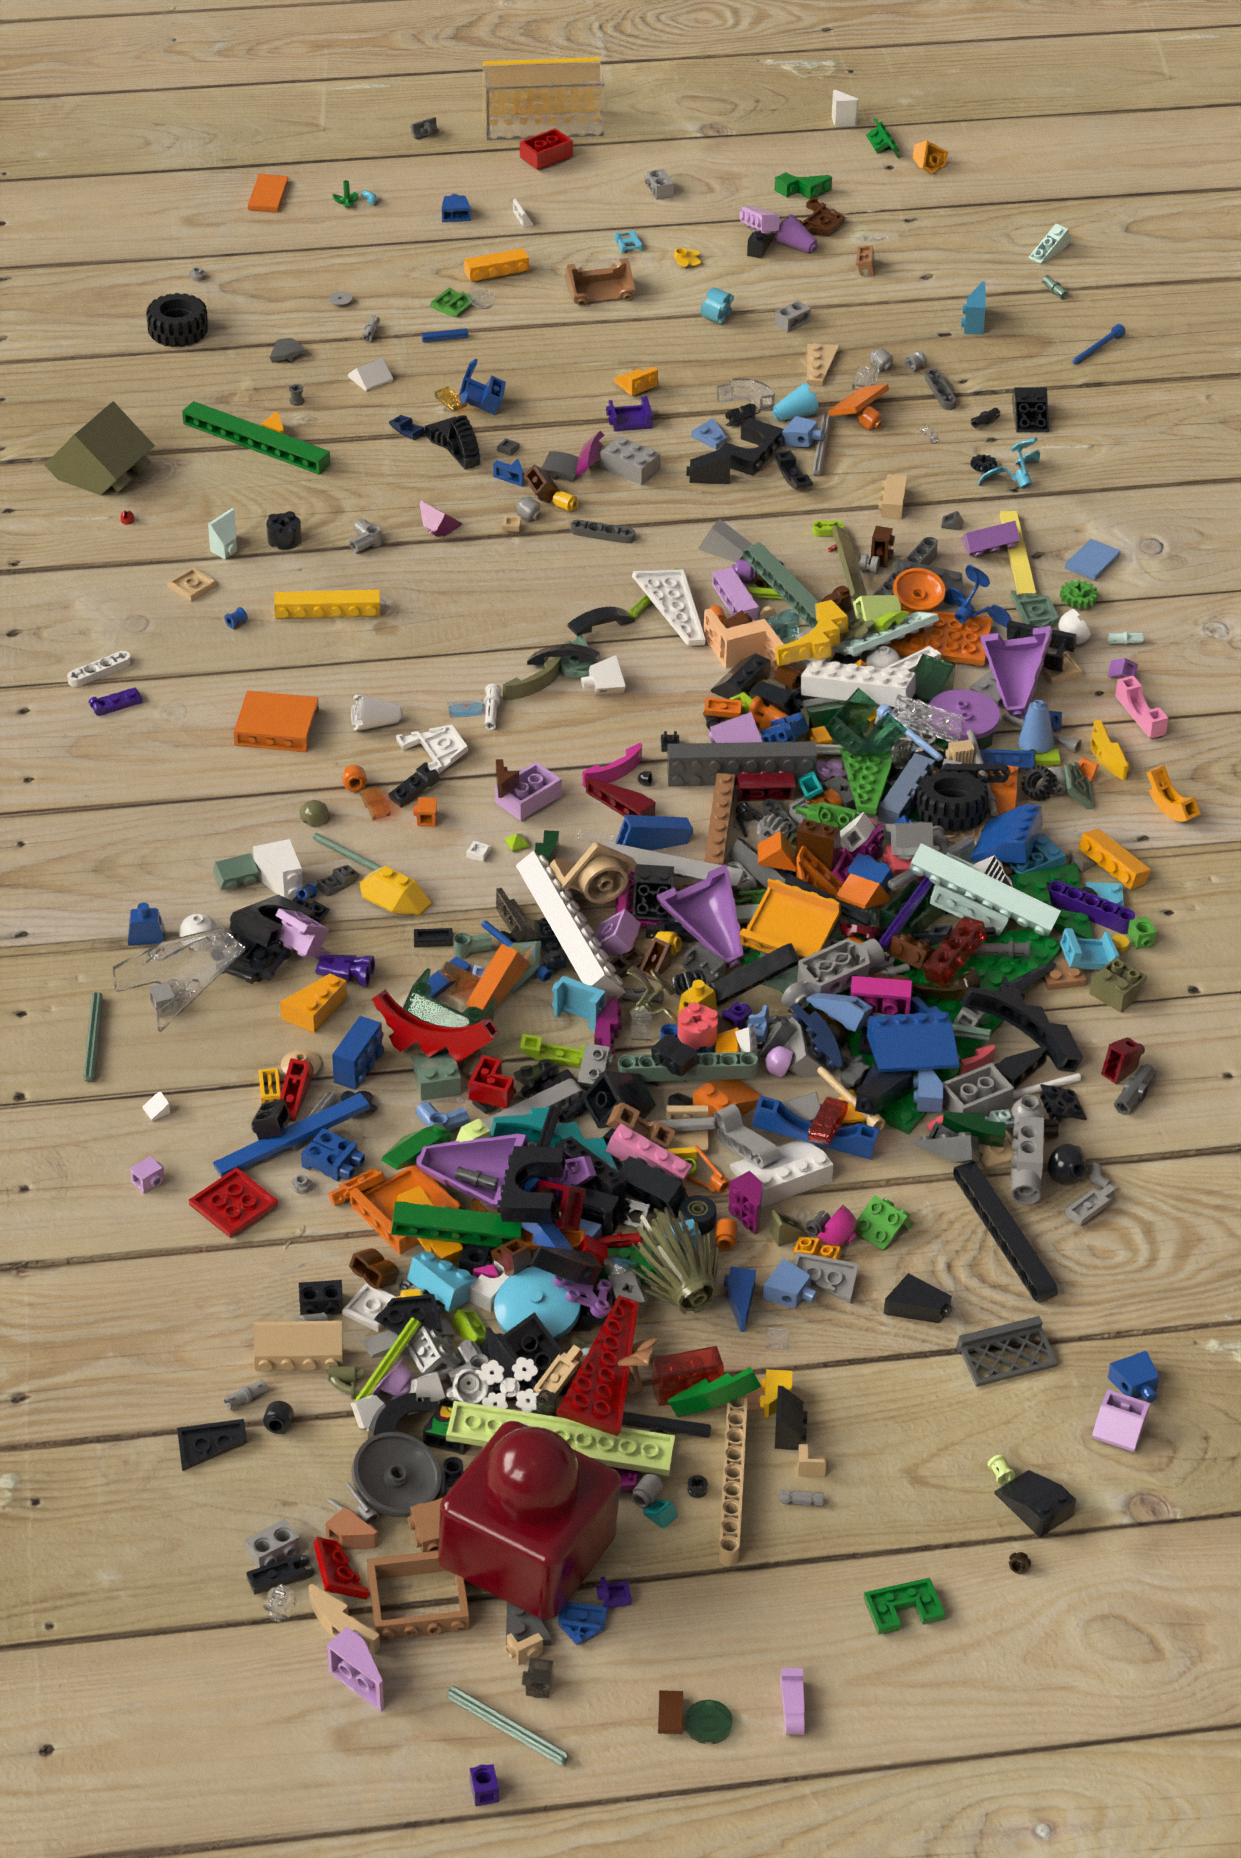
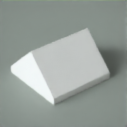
M833 90L832 119L834 126H856L859 99L838 90Z
M384 358L360 366L348 374V377L366 392L393 381Z

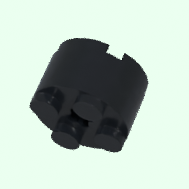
M288 511L268 516L266 523L267 541L271 547L274 545L279 550H289L297 547L298 542L301 543V521L295 516L294 512Z

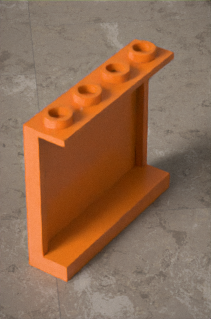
M247 690L234 729L235 746L307 752V739L315 712L319 713L318 697Z
M416 1164L409 1166L407 1169L364 1193L360 1192L357 1188L350 1191V1206L399 1255L420 1244L416 1237L391 1235L393 1209L399 1194L421 1186L423 1191L429 1194L431 1203L434 1206L462 1209L458 1200L453 1199L447 1190L441 1187L435 1179L421 1172Z

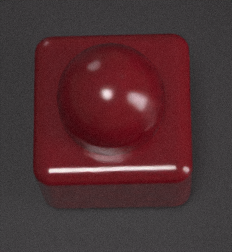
M518 1421L505 1422L499 1427L440 1503L438 1562L445 1570L462 1577L464 1580L537 1618H554L561 1612L615 1539L621 1485L620 1476L614 1469L571 1448L565 1439L551 1430L541 1427H529Z

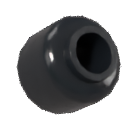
M284 1401L270 1403L263 1417L265 1428L275 1434L287 1432L294 1418L293 1408Z

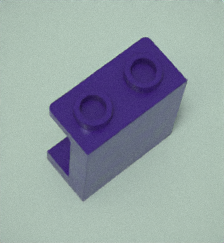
M647 396L641 397V405L614 407L613 401L609 400V406H606V415L609 416V425H612L614 432L653 428V414Z

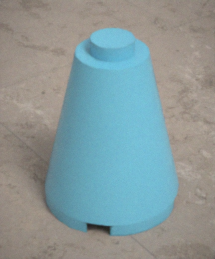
M803 383L773 406L772 414L774 418L784 421L793 419L795 416L804 417L819 413L816 410L819 408L817 398L813 391L810 392L808 390L810 386L807 383Z

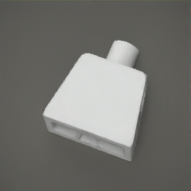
M616 655L591 665L589 668L590 676L581 678L583 688L593 686L596 695L624 693L626 687Z

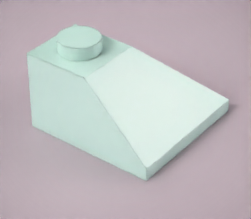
M231 508L208 523L210 552L224 559L237 552L235 511Z

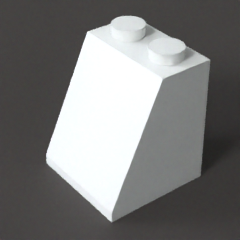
M290 839L253 847V859L259 871L257 879L277 895L279 894L287 899H294L297 896V890L303 888L302 868Z

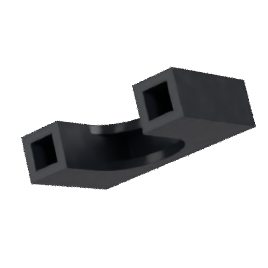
M748 418L741 425V440L756 444L759 447L742 448L726 442L720 449L731 447L730 468L753 476L769 460L770 456L775 454L779 446L783 445L784 436L782 431L784 429Z
M278 894L234 911L230 917L229 930L262 946L269 947L278 943L281 926L283 925L282 919L276 916L279 908L302 912L313 920L315 911Z
M514 1146L512 1154H509L508 1157L509 1169L505 1170V1185L501 1186L502 1198L497 1202V1212L501 1213L502 1222L553 1223L556 1210L554 1193L527 1192L519 1187L525 1181L535 1177L563 1178L566 1165L564 1148Z

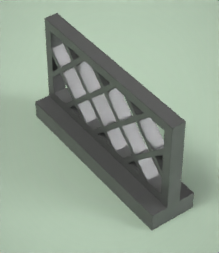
M1040 1316L959 1336L956 1348L958 1353L963 1355L976 1387L1057 1367L1058 1362L1042 1329L1043 1322ZM1038 1335L1041 1340L1040 1345L1029 1342V1337ZM1016 1341L1022 1344L1018 1351L1009 1347V1342ZM996 1346L1002 1349V1351L997 1356L988 1351L989 1347ZM1025 1346L1036 1350L1034 1357L1022 1353ZM976 1351L982 1354V1356L977 1361L971 1358L968 1352ZM1005 1351L1016 1356L1013 1363L1002 1358ZM1040 1352L1048 1356L1050 1361L1043 1363L1036 1358ZM985 1356L996 1361L993 1368L981 1363ZM1020 1357L1030 1362V1365L1023 1368L1017 1365L1016 1362ZM998 1363H1002L1010 1367L1008 1372L1003 1373L996 1370ZM978 1368L990 1372L989 1376L979 1379L977 1374Z

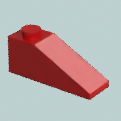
M290 1058L279 1099H285L291 1115L290 1120H296L309 1090L314 1072V1067L310 1062Z

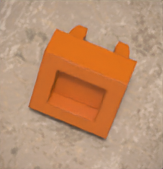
M1082 757L1079 762L1080 771L1083 773L1084 778L1087 777L1089 781H1094L1100 764Z

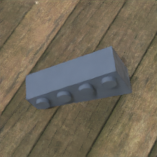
M914 753L884 800L880 802L877 810L878 821L892 824L903 815L906 817L910 815L917 804V787L926 776L933 774L935 760Z

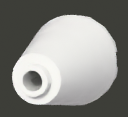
M361 694L355 695L353 700H356V705H352L351 709L352 725H356L354 730L360 731L396 724L403 718V710L397 704Z

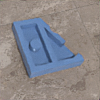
M713 418L691 431V437L715 450L727 442L726 435Z

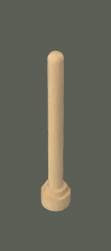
M819 1067L817 1069L818 1074L855 1108L857 1099L824 1067ZM859 1112L867 1120L868 1126L879 1128V1131L884 1127L885 1120L879 1114L874 1116Z

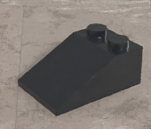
M535 1312L498 1338L515 1362L520 1357L534 1361V1366L537 1367L538 1372L529 1381L533 1387H535L556 1357L564 1353Z
M1030 1470L1000 1487L994 1493L1039 1538L1074 1516L1076 1498L1061 1484Z

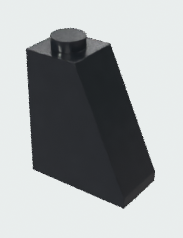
M731 447L690 459V466H687L686 476H690L689 483L729 484Z
M759 680L749 692L752 700L755 696H759L766 706L769 707L772 704L788 716L801 712L795 694L790 690Z
M908 1273L885 1298L884 1314L940 1323L952 1311V1296Z

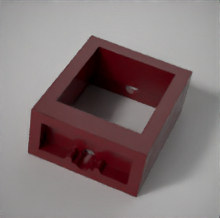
M538 1180L537 1193H554L555 1196L556 1189L563 1191L558 1221L553 1220L555 1226L560 1229L578 1231L586 1189Z

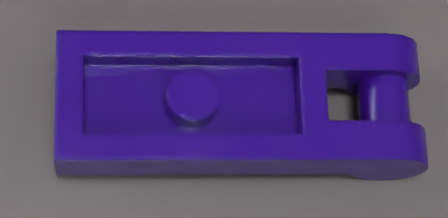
M134 687L101 698L92 697L88 703L93 708L94 713L97 716L141 704L143 699L137 688Z

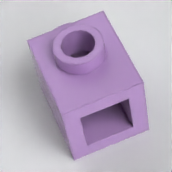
M149 1156L130 1168L131 1182L141 1192L146 1193L164 1182V1168L159 1161L156 1162Z

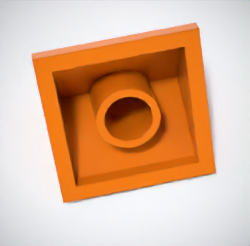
M781 831L758 843L759 866L796 871L795 849Z
M851 873L836 894L837 899L863 909L890 902V897L879 883Z

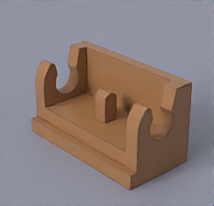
M873 245L857 247L856 266H858L861 276H863V269L868 270L869 276H874L875 255Z

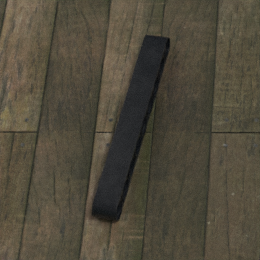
M973 1161L954 1167L953 1174L957 1184L1032 1298L1038 1302L1057 1296L1058 1289L1054 1279L978 1165Z

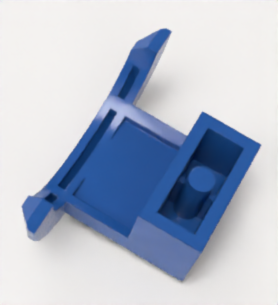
M474 359L469 363L460 387L459 399L463 405L468 403L471 406L478 407L487 413L495 415L503 400L506 382L492 375L486 385L471 379L478 359Z

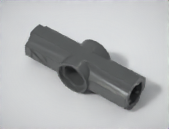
M1149 1064L1141 1065L1135 1075L1126 1080L1122 1093L1114 1103L1118 1113L1123 1115L1130 1114L1137 1102L1144 1100L1148 1088L1157 1074L1153 1066Z

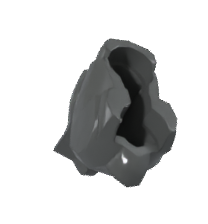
M862 1056L843 1057L845 1070L841 1073V1083L847 1090H854L857 1095L871 1066L866 1065L865 1058Z

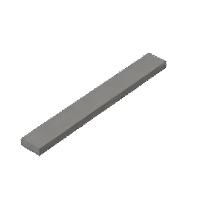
M610 842L607 844V847L633 857L637 864L674 866V876L696 881L705 880L709 871L722 866ZM727 866L730 873L731 887L740 889L746 872L743 869Z

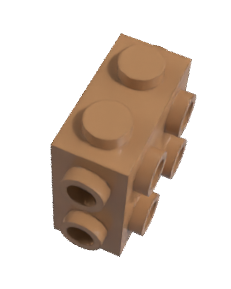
M443 1498L410 1507L411 1516L407 1517L410 1530L415 1531L413 1536L416 1548H420L422 1552L438 1551L440 1503Z

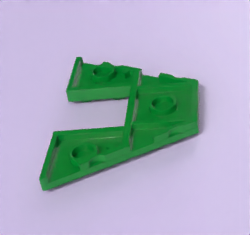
M1077 863L1011 875L1010 877L1013 888L1052 906L1048 890L1050 882L1060 881L1082 889ZM1060 910L1061 912L1053 928L1063 932L1065 928H1072L1075 936L1093 939L1087 914Z

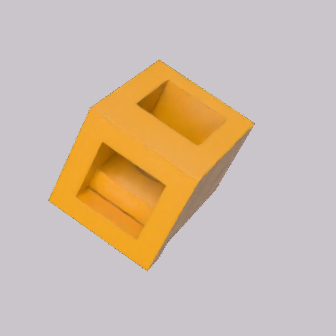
M825 726L810 730L808 741H815V744H832V739Z

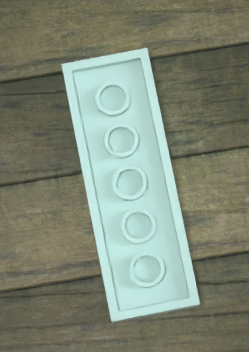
M917 611L908 615L899 625H890L886 631H873L872 629L864 638H850L840 642L839 645L833 646L834 652L842 653V655L851 654L853 657L862 654V651L874 650L877 645L889 644L890 640L901 639L907 633H916L919 631V628L931 627L934 622L939 621V617L936 613Z

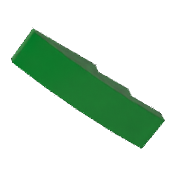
M749 1367L733 1377L727 1373L711 1383L704 1379L668 1399V1402L676 1416L680 1417L721 1406L762 1386L752 1368Z

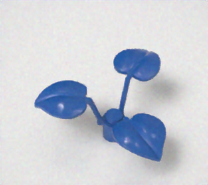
M971 564L967 565L965 569L966 575L969 580L976 583L969 598L966 599L965 595L959 590L949 588L943 602L960 607L954 614V617L962 624H965L970 617L974 619L975 616L988 611V615L993 618V621L1007 628L1008 621H1012L1009 613L998 605L993 604L991 607L987 606L974 613V607L970 604V601L979 584L983 587H988L990 580L980 569Z

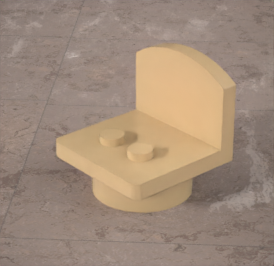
M595 842L576 864L562 859H554L549 866L563 889H575L584 893L589 901L604 905L606 902L617 898L625 890L628 882L627 876L637 866V863L633 857Z

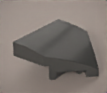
M293 338L278 339L270 359L272 362L288 358L289 362L292 363L295 356L303 355L307 351Z

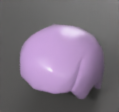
M783 1046L772 1048L766 1057L767 1071L772 1075L783 1077L790 1066L793 1052Z

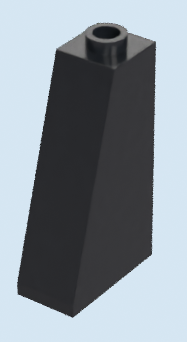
M875 1061L857 1093L855 1111L874 1116L912 1088L914 1070L879 1072Z

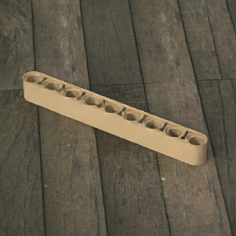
M745 1395L727 1403L719 1539V1561L725 1566H733L739 1561L748 1403Z

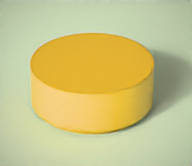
M1117 934L1111 937L1119 953L1128 950L1129 939L1126 936Z

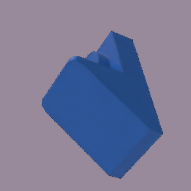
M516 459L511 465L498 460L493 463V477L521 487L524 486V471L519 459Z

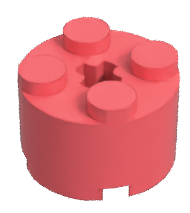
M696 1002L690 1003L688 1007L681 1010L678 1015L677 1035L680 1041L689 1045L694 1050H700V1047L705 1046L707 1049L715 1044L718 1032L717 1011L707 1006L699 1005Z

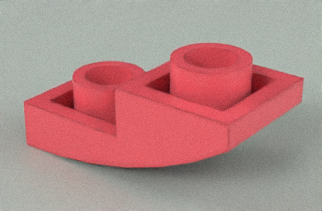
M994 1044L976 1049L975 1056L961 1060L960 1075L993 1063L995 1055Z

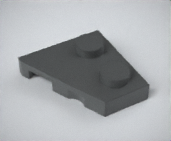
M507 1602L506 1645L507 1635L512 1633L517 1642L539 1633L543 1639V1646H551V1636L541 1619Z

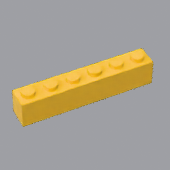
M380 589L274 592L275 619L380 616Z

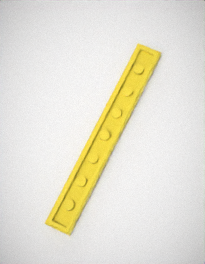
M1000 511L1001 524L1016 521L1020 541L1016 543L1017 546L1007 548L1017 594L1026 596L1027 593H1032L1036 595L1017 511Z

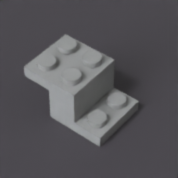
M932 822L886 824V831L891 832L892 855H898V858L913 859L921 843L939 852V846L933 845Z

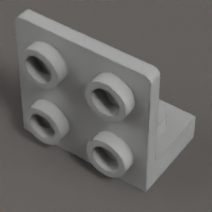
M423 1326L407 1344L410 1354L423 1375L431 1373L442 1362L454 1369L463 1365L462 1357L453 1348L455 1346L453 1341L447 1336H441L435 1329L430 1330Z

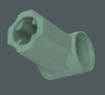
M457 933L454 936V955L461 959L468 958L472 952L493 949L490 933L470 936L467 933Z

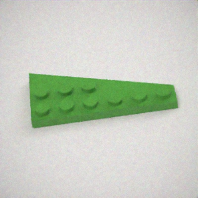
M841 745V756L858 812H864L866 815H876L895 759V753Z

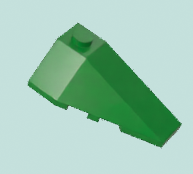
M440 1124L420 1129L403 1136L382 1157L381 1161L396 1170L415 1165L417 1156L421 1154L423 1147L448 1143L453 1133L447 1131Z

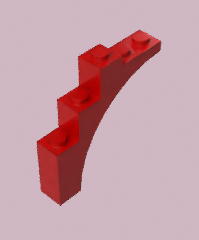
M386 989L372 998L375 1008L381 1012L386 1024L393 1030V1033L388 1037L399 1053L415 1042H418L420 1049L428 1058L444 1047H447L450 1056L458 1063L500 1035L490 1017L465 1027H444L425 1022L408 1013L395 1002Z

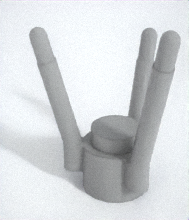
M349 1482L346 1483V1486L360 1504L356 1509L357 1514L367 1524H374L379 1518V1512L369 1504H366ZM331 1498L327 1500L328 1503L338 1510L344 1508Z

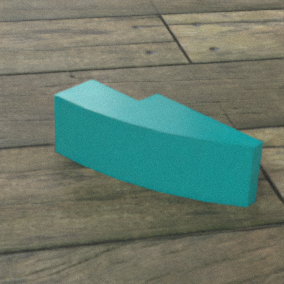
M813 771L797 779L807 801L824 793Z

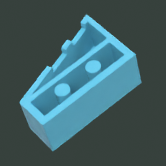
M423 1251L413 1256L407 1279L423 1292L427 1290L429 1293L435 1294L436 1302L441 1301L445 1305L444 1309L450 1312L470 1301L469 1287L477 1280V1277L471 1275L467 1270L453 1266L449 1261L435 1257L431 1252Z

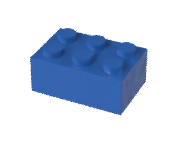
M363 1016L358 1017L332 1054L335 1084L356 1090L359 1084L364 1082L366 1074L374 1068L376 1060L384 1052V1046L382 1045L384 1033L382 1032L381 1022Z

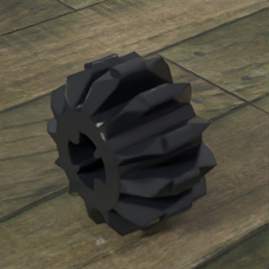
M698 969L681 973L672 979L673 988L677 995H682L690 989L695 980H702L706 984V977L703 971Z

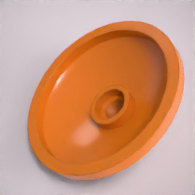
M911 568L901 572L896 577L893 584V594L898 595L899 602L903 607L912 611L925 612L935 609L942 603L945 596V585L942 579L934 572L923 568Z

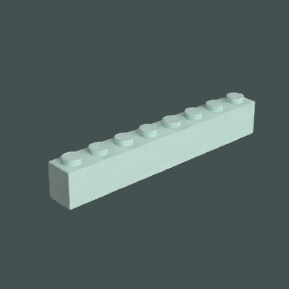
M922 843L909 867L914 874L918 876L924 875L932 883L942 884L952 892L961 893L965 898L977 901L991 910L998 911L1000 914L1016 920L1019 925L1034 929L1037 934L1042 936H1049L1061 912Z

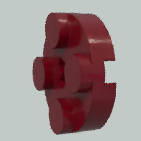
M840 923L839 927L841 935L856 937V934L860 933V937L875 939V936L878 935L879 927Z

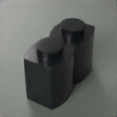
M666 1034L651 1047L653 1061L658 1065L661 1064L667 1067L668 1071L672 1074L682 1077L698 1063V1053L671 1034Z

